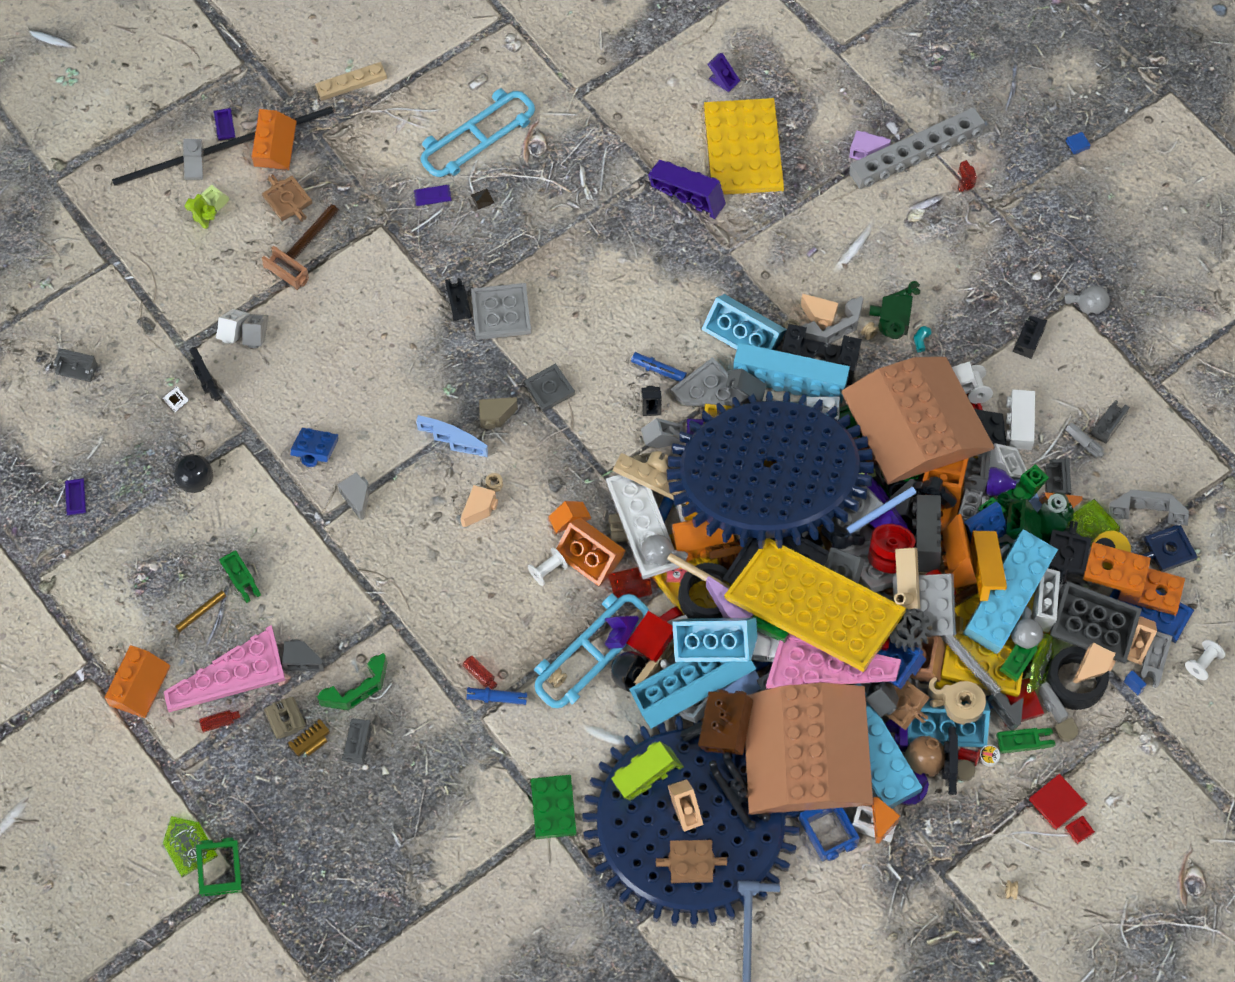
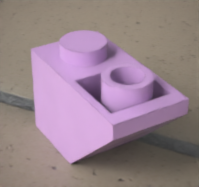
M856 130L849 158L859 160L890 146L891 139Z

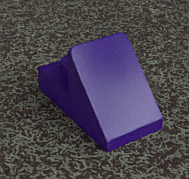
M718 53L707 64L713 72L709 79L725 91L730 92L740 82V79L723 53Z
M638 616L605 618L612 628L605 642L608 649L624 648L639 620Z
M890 719L885 725L890 733H895L894 741L900 751L905 752L908 747V728L905 730Z

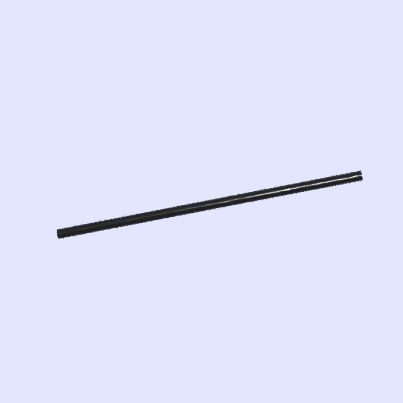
M332 106L294 118V120L297 122L296 125L332 114L334 111ZM255 132L204 148L203 156L254 140ZM180 156L112 179L113 184L116 186L184 163V157Z

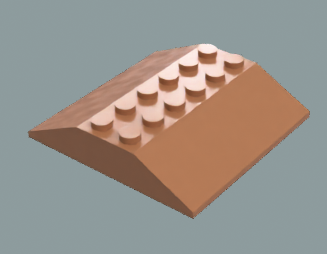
M913 357L875 370L841 391L857 425L861 428L863 437L867 436L868 447L872 449V454L888 485L994 450L995 448L946 357Z
M811 683L779 686L747 695L753 700L745 742L749 815L873 805L865 686Z

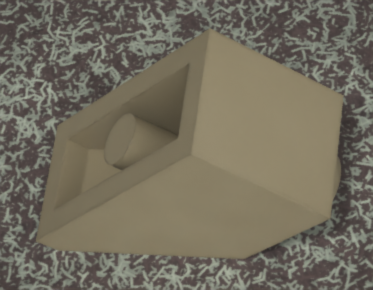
M517 397L479 400L481 428L494 429L495 427H501L518 410Z

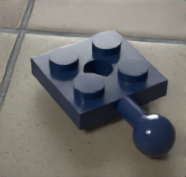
M1181 525L1167 528L1144 538L1150 552L1142 554V556L1154 559L1161 572L1190 563L1198 558ZM1166 545H1173L1176 551H1168Z

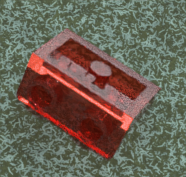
M639 567L607 574L612 593L617 598L625 594L635 595L638 598L652 594L650 578L643 579Z

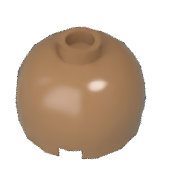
M931 736L917 737L905 750V759L911 769L917 774L922 775V773H926L932 777L938 775L944 767L946 753H944V746L936 738Z

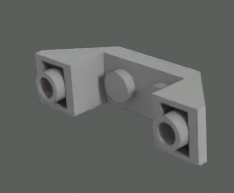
M860 296L849 300L846 303L844 313L847 317L834 326H828L823 332L815 321L803 324L802 327H807L806 339L831 344L844 335L846 336L857 330L863 297Z
M1130 490L1112 501L1109 505V518L1129 519L1130 507L1137 509L1169 511L1168 524L1188 526L1189 511L1170 493Z

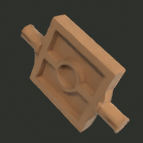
M271 174V177L268 176L267 179L272 186L263 192L262 196L280 220L284 221L296 215L301 222H303V219L305 221L307 217L302 210L311 205L312 200L296 179L290 176L285 180L278 181L273 174Z
M906 681L902 689L894 686L899 697L897 709L892 714L887 715L886 713L885 715L905 730L915 718L925 723L926 721L923 718L928 720V716L922 713L921 709L930 697L909 681Z
M712 840L670 841V854L668 858H656V867L669 866L671 883L713 882L714 867L727 866V857H714Z

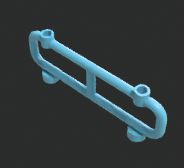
M502 88L496 90L492 95L495 103L441 140L437 141L433 136H429L423 141L422 146L426 150L421 155L422 165L435 177H443L449 173L452 176L457 175L461 170L459 166L519 125L522 128L527 127L530 123L529 118L535 112L534 103L523 92L512 91L507 94ZM512 99H521L528 107V111L520 113L514 121L489 138L475 126V124ZM468 129L481 141L479 145L457 160L450 161L442 170L435 169L428 161V157Z
M613 593L610 594L602 603L607 610L553 663L550 664L546 659H543L535 667L534 671L539 675L535 680V692L547 705L552 708H562L569 702L573 705L580 698L578 693L624 649H611L604 656L588 639L606 622L605 618L611 617L626 602L633 603L642 612L644 617L650 610L638 597L625 594L617 598ZM640 622L636 624L631 635L633 634V632L635 631ZM582 645L599 662L560 700H554L544 691L542 687L544 681Z

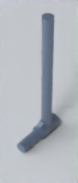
M738 880V892L744 896L743 982H751L753 896L759 893V891L780 892V884Z

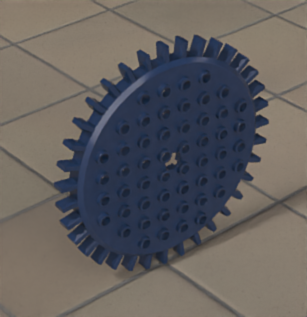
M767 391L766 401L756 402V397L753 393L749 396V403L743 405L740 404L736 397H733V408L728 410L720 403H717L718 415L712 417L704 410L702 412V420L705 422L703 425L693 420L689 422L690 431L694 432L693 435L680 431V442L686 443V446L673 443L672 452L682 457L668 456V467H679L680 469H667V480L681 479L668 483L669 492L684 491L673 495L674 504L677 506L689 502V504L681 507L682 516L685 518L697 512L698 514L692 518L693 526L697 528L705 521L709 522L706 527L708 536H711L720 528L724 530L722 533L723 542L727 543L732 534L740 535V547H745L748 537L757 538L759 549L764 548L765 538H775L778 548L783 546V537L793 536L795 544L801 545V533L807 531L814 540H817V527L821 525L828 531L833 532L834 522L831 520L833 517H837L846 523L848 521V513L843 509L847 507L856 512L859 510V501L852 499V496L865 500L867 498V489L857 485L871 487L872 476L860 473H874L873 462H860L872 460V449L858 451V449L868 447V438L866 436L853 440V438L861 435V428L859 425L849 429L845 428L850 425V416L848 414L836 420L834 419L838 416V408L836 406H833L825 413L822 411L823 400L819 399L811 407L807 406L805 394L801 396L798 403L790 402L789 392L784 393L782 401H773L772 392ZM765 459L767 461H777L771 467L763 465Z
M676 716V730L667 732L665 723L662 722L657 725L660 734L653 737L649 735L645 726H641L640 734L644 741L637 745L631 737L626 735L624 742L630 750L625 755L621 754L614 747L610 749L611 756L618 761L614 767L600 761L599 769L608 774L606 781L593 777L590 779L591 786L601 789L600 797L585 795L584 798L585 803L598 806L597 813L587 812L582 814L583 821L597 822V829L587 830L583 832L584 840L599 838L600 846L593 847L587 850L589 858L601 854L605 857L606 861L595 867L597 875L604 873L608 869H611L615 875L607 881L606 888L611 890L621 882L626 887L619 897V901L622 904L632 894L640 898L636 904L635 913L640 914L644 910L645 905L649 903L656 906L653 912V921L658 922L663 909L673 911L671 922L672 926L675 927L679 923L680 913H690L691 926L696 928L698 924L697 913L708 912L709 922L711 926H715L717 921L715 910L724 908L727 917L732 921L735 919V911L731 905L740 901L744 907V896L738 892L737 888L738 880L759 881L760 883L767 880L773 884H780V879L773 875L771 870L774 866H777L782 870L788 871L790 864L778 858L780 851L795 854L797 848L793 844L783 842L784 835L799 836L800 831L799 827L786 826L785 818H797L800 811L769 813L770 820L764 822L757 814L749 815L747 801L741 805L751 821L756 822V828L749 830L738 815L733 816L731 814V811L735 809L709 768V762L715 760L728 784L731 783L734 778L724 763V753L704 751L698 746L700 736L684 742L681 737V731L685 730L683 729V720L681 716ZM661 741L669 746L684 767L680 770L675 767L666 773L668 775L667 778L656 780L652 783V787L647 790L649 792L648 795L640 794L631 801L625 799L611 779L615 776V772L621 767L628 766L635 756L645 753L648 746L654 742L658 743ZM745 745L743 755L731 754L734 765L747 783V773L741 772L742 768L747 769ZM687 746L688 749L686 751L681 750V747ZM698 758H702L704 761L702 763H698L696 760ZM684 773H689L691 776L685 778L683 775ZM686 779L694 790L703 825L695 828V833H690L689 830L683 831L680 821L673 819V816L677 814L668 786ZM701 785L706 786V790L702 791L699 789V787ZM615 792L620 794L618 798L613 797ZM721 798L722 802L716 803L715 799ZM661 802L664 803L665 806L663 808H659L657 804ZM634 805L636 809L629 810L628 807ZM708 813L709 817L703 818L702 814ZM650 818L652 821L650 823H645L644 819ZM617 820H621L623 823L622 825L618 826L615 824V822ZM720 825H723L725 827V830L720 831L718 830V827ZM662 830H665L667 832V835L662 836L660 835V832ZM637 833L638 837L632 838L631 834ZM769 836L770 840L764 841L763 837ZM739 838L742 842L736 844L734 839ZM712 840L714 857H721L723 853L728 855L727 866L714 867L713 882L671 883L669 866L656 867V858H668L670 854V841ZM651 845L654 847V850L648 851L646 848ZM623 848L625 852L620 854L617 850ZM756 851L758 855L753 857L750 855V852ZM639 861L641 865L636 867L633 863ZM739 866H742L745 870L743 872H739L737 868ZM650 874H655L657 878L652 880L649 876ZM725 882H730V883H731V887H729V888L725 887V886H724V883H725ZM700 884L702 889L696 890L694 886ZM672 887L673 891L668 893L665 891V888ZM759 891L757 893L758 897L763 901L767 899L768 894L766 892Z

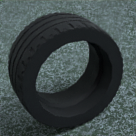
M700 563L695 566L722 582L728 571L727 568L716 563ZM687 571L680 582L678 593L679 605L684 615L689 619L723 618L718 607L703 608L696 605L690 599V588L695 583L704 580Z
M1071 646L1061 650L1052 659L1046 674V682L1050 684L1062 705L1072 710H1084L1095 705L1102 698L1109 681V671H1107L1105 674L1095 677L1097 681L1096 687L1091 692L1083 694L1074 693L1064 687L1058 677V671L1065 664H1081L1087 650L1078 646Z

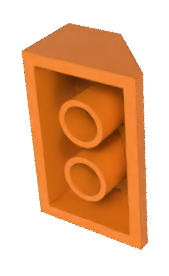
M259 109L252 151V161L255 167L290 169L296 120L276 110Z
M958 514L942 532L943 540L941 541L942 552H946V555H942L945 567L948 566L945 573L953 574L954 588L977 583L969 537L962 515Z
M582 518L569 523L556 548L567 564L598 586H601L614 571L626 551Z
M693 520L672 524L671 542L674 550L688 553L686 562L698 557L708 558L705 547L724 544L725 542H723L722 538L724 530L718 528L711 536H708L706 527L709 522L707 521L697 528L693 526ZM733 534L727 543L734 542Z
M130 645L105 695L107 703L111 707L146 719L171 667L170 664L147 650Z

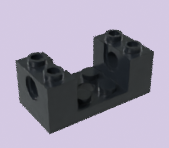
M788 324L781 352L813 359L822 357L827 362L850 366L847 385L853 384L862 339L844 335L841 346L806 339L807 327Z

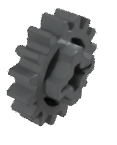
M906 608V613L889 635L891 643H895L897 649L903 646L905 652L908 648H911L912 652L915 651L916 646L922 649L921 643L928 644L927 637H932L930 631L932 630V625L929 623V617H924L923 611L917 614L916 608H913L912 612H909Z

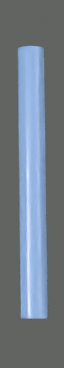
M910 487L846 527V530L852 534L916 494L915 489Z

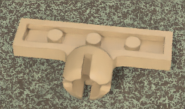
M661 451L652 452L646 463L621 453L612 470L674 500L673 495L684 492H669L668 483L679 480H667V469L670 468L668 467V455L665 454L663 460H660Z

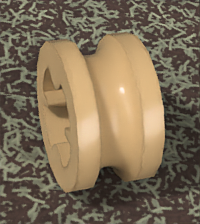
M873 322L865 325L860 332L861 335H865L866 340L872 339L879 332V328L874 327L875 324Z
M491 473L486 477L487 489L495 492L502 489L503 481L501 475ZM491 480H493V482L494 480H497L498 484H494V486L491 485Z
M558 668L549 677L548 682L550 684L553 683V686L558 688L566 680L567 674L562 673V670Z
M1007 880L1005 898L1013 897L1016 900L1018 881L1011 883L1010 880Z

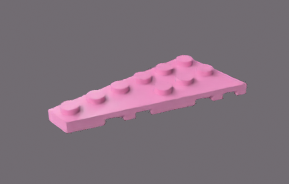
M272 625L265 628L266 630L259 635L251 637L243 645L236 646L212 661V664L206 668L199 669L190 678L183 679L164 691L168 712L286 681Z
M789 634L785 643L784 641H779L766 683V689L811 683L854 684L896 681L901 659L876 654L866 670L862 672Z

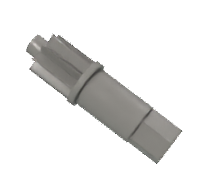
M1073 423L1067 426L1066 432L1079 442L1085 450L1095 458L1097 456L1100 458L1104 456L1102 452L1104 448L1094 439H1091Z

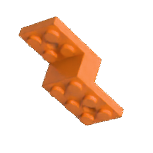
M969 458L924 473L923 483L929 480L930 477H938L943 481L942 486H945L957 499V503L953 508L946 509L941 504V535L944 529L958 515Z
M1094 542L1091 545L1083 577L1085 581L1120 590L1118 596L1120 601L1175 616L1178 612L1185 582L1183 577L1150 569L1151 558ZM1105 562L1110 563L1112 569L1106 570L1102 567V564ZM1163 588L1166 591V595H1159L1156 589Z

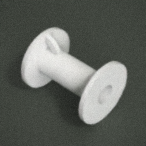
M973 365L972 368L978 387L969 392L968 398L970 402L975 404L984 403L992 397L993 392L990 387L984 386L982 382L986 375V369L981 365Z
M554 547L551 548L553 556L537 568L531 564L528 565L531 575L541 586L545 585L543 577L560 565L564 569L568 568L565 559Z
M1208 639L1202 642L1205 651L1197 661L1190 660L1185 663L1189 673L1200 680H1207L1208 673L1205 669L1214 658L1223 659L1225 657L1224 650L1217 643Z

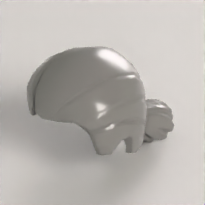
M1091 286L1080 295L1065 294V301L1067 304L1078 303L1081 311L1087 315L1090 313L1097 315L1109 306L1110 297L1104 288Z
M658 534L646 538L641 547L644 558L650 564L656 563L659 566L669 562L667 558L670 553L686 561L688 553L684 551L674 550L671 541L665 536Z
M1025 607L1021 614L1022 620L1016 623L1011 632L1013 642L1026 649L1036 646L1043 639V630L1039 623L1031 619L1032 611L1028 607Z

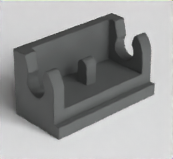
M61 348L58 349V354L54 361L55 373L57 375L87 382L92 381L98 366L95 357L92 355Z
M742 368L728 371L726 383L728 388H731L734 381V389L740 390L747 396H751L754 393L756 402L763 401L767 384Z
M1117 400L1110 405L1090 433L1106 444L1126 418L1130 408L1126 404L1122 408L1118 407Z
M991 451L976 455L978 458H969L964 478V488L985 492L989 477Z
M1069 458L1050 459V464L1045 466L1046 475L1049 477L1046 481L1047 493L1061 492L1065 495H1071Z
M352 718L342 761L364 765L372 724L370 720Z

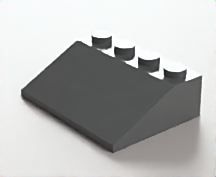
M1067 581L1060 588L1058 594L1057 620L1051 628L1050 636L1086 650L1092 643H1095L1115 653L1113 660L1126 664L1142 609Z

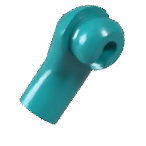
M927 326L920 327L913 337L918 353L926 350L924 339L932 333L931 329Z

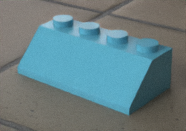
M725 294L716 297L702 327L703 331L736 350L738 344L743 343L776 351L787 330Z
M699 618L673 621L675 662L751 661L757 641L756 618Z
M929 698L921 709V712L928 716V720L923 718L926 722L922 723L915 718L908 726V744L917 737L931 736L940 741L944 746V741L948 739V727L954 726L957 727L958 746L984 747L988 742L990 708L988 701H986L983 714L976 722L973 721L961 725L952 721L947 716L945 706L932 708L930 700L934 699ZM963 701L961 704L965 706L969 703L968 701Z

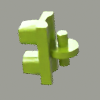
M197 194L194 199L188 198L184 205L188 211L193 213L192 218L194 221L199 222L205 229H208L209 221L215 219L217 210L214 206L208 205L200 194Z

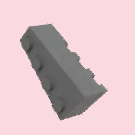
M917 495V502H913L912 514H916V519H912V531H916L914 547L917 548L918 572L939 570L941 558V495Z

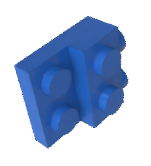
M891 641L886 651L880 649L879 655L901 659L896 681H889V683L902 689L910 675H916L925 662L924 652L918 647H915L913 652L911 648H908L905 652L903 646L897 649L895 643H891Z

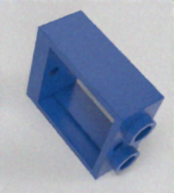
M843 808L805 810L800 813L799 821L822 862L827 859L832 861L839 856V853L845 850L850 852L857 848L860 837ZM834 811L849 840L825 851L809 823Z

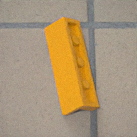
M973 531L970 548L980 601H988L990 590H1006L1007 588L996 531Z

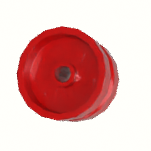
M883 524L878 526L873 531L867 556L869 563L881 572L897 573L895 549L914 548L916 541L914 535L900 525Z

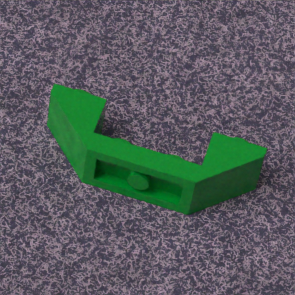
M1035 464L1021 475L1019 483L1016 484V489H1011L1006 493L1010 495L1011 499H1027L1029 501L1046 483L1049 477ZM990 498L978 510L982 511L994 502H997L998 499ZM1008 503L1004 507L1001 506L1004 519L1008 517Z
M382 653L381 655L373 656L367 663L373 678L365 679L359 687L347 691L344 697H341L334 686L323 689L317 696L320 706L349 711L381 690L388 664L386 655Z

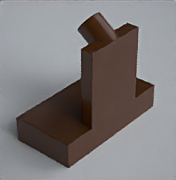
M740 540L705 547L706 555L709 559L717 558V563L727 568V570H729L736 559V554H739L743 548L740 547Z

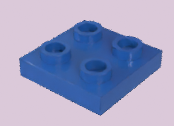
M302 428L291 447V456L301 457V462L307 467H314L318 461L328 462L338 442V434Z
M997 502L964 521L970 543L973 531H996L998 539L1006 535V522L1001 505Z

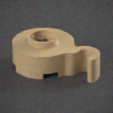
M933 677L930 680L927 689L929 696L932 699L944 700L947 716L952 721L965 725V723L976 722L982 716L986 705V697L978 685L969 681H960L953 685H945L941 690H937L934 688L937 678ZM961 700H966L969 704L964 706L961 704Z

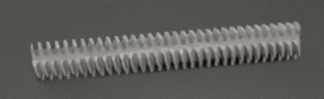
M939 635L942 640L945 639L944 641L948 643L947 645L951 647L950 649H953L952 651L956 655L958 654L959 659L962 658L961 660L965 662L964 664L968 666L967 668H970L969 670L973 674L975 673L976 678L979 677L978 679L982 681L981 683H984L983 685L987 687L986 689H989L988 691L992 695L994 694L995 696L1003 689L1001 686L999 687V684L995 683L996 681L990 677L991 675L987 671L985 672L984 667L981 668L982 665L980 666V663L976 662L977 660L973 658L974 656L971 657L972 654L970 652L967 653V648L963 647V644L959 643L960 641L956 637L954 638L955 635Z

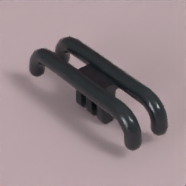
M725 752L723 754L724 763L734 778L731 781L730 787L719 771L715 760L709 762L710 771L744 825L749 830H754L756 822L751 821L741 805L748 801L747 783L734 765L731 754ZM769 813L757 814L764 822L770 820Z

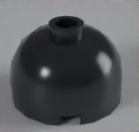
M189 454L182 457L175 465V481L185 492H201L205 490L204 487L211 484L213 470L206 458L197 454Z
M634 651L620 654L611 663V676L614 683L621 689L630 692L629 689L635 686L634 681L644 669L645 663H648L647 657Z

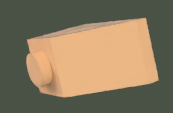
M802 294L801 307L811 322L815 321L822 330L828 326H833L838 303Z
M473 485L460 518L463 527L489 517L492 510H496L498 499H496L495 491Z
M1139 617L1127 660L1142 664L1157 633L1155 621Z
M1092 643L1085 653L1073 682L1079 683L1111 671L1115 664V660H1113L1115 653Z
M688 780L669 785L668 789L683 831L703 825L695 793Z

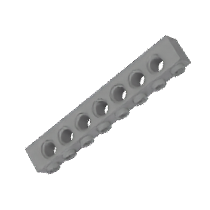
M973 107L851 163L849 174L859 189L870 187L879 180H885L892 174L900 173L905 168L918 165L927 158L931 159L942 151L946 152L955 145H961L968 139L980 136L983 133L985 122Z

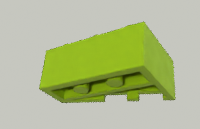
M659 741L649 745L647 751L642 755L635 756L628 766L619 768L611 779L623 797L631 801L652 787L651 784L660 777L662 780L667 778V772L675 767L680 770L684 766L672 749Z

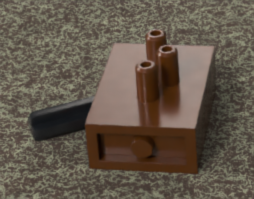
M717 689L716 692L709 691L703 721L681 731L683 741L688 742L700 736L698 746L706 752H729L730 754L743 755L753 700L743 691H735V693H728V691Z

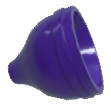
M990 467L986 494L988 496H999L1003 492L1016 489L1017 481L1012 479L1003 469Z

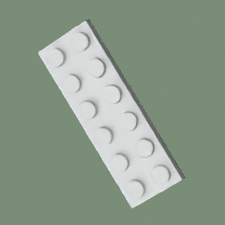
M620 474L606 478L607 486L642 578L646 579L680 568L670 561L663 566H659L656 563L650 564L642 554V544L649 536L658 534L670 540L651 489Z

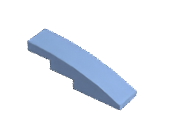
M418 415L416 420L417 429L433 433L434 440L450 443L452 451L488 457L487 445L473 435L437 419Z

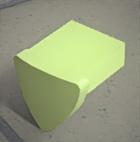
M213 185L201 194L208 205L214 206L217 211L229 201V197Z

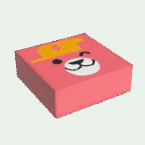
M681 567L668 571L667 582H681L687 571Z

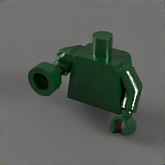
M917 281L910 282L905 289L884 296L881 306L870 305L869 316L880 317L878 328L886 338L900 339L903 335L908 334L913 300L911 295L912 293L914 295L920 294L919 288H916L920 286Z
M1001 493L997 497V502L1002 507L1007 503L1009 504L1006 534L1015 540L1024 529L1042 540L1043 535L1040 533L1042 520L1032 504L1027 499H1011L1008 493ZM1001 542L999 543V547L1006 545L1009 542Z
M1061 492L1052 494L1042 504L1038 512L1042 520L1040 532L1043 535L1042 540L1049 544L1052 530L1068 531L1070 521L1073 520L1074 510L1071 502L1069 503L1068 497Z

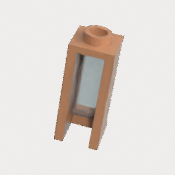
M273 245L271 247L273 255L270 259L266 256L262 257L263 267L269 269L298 290L308 282L307 268Z

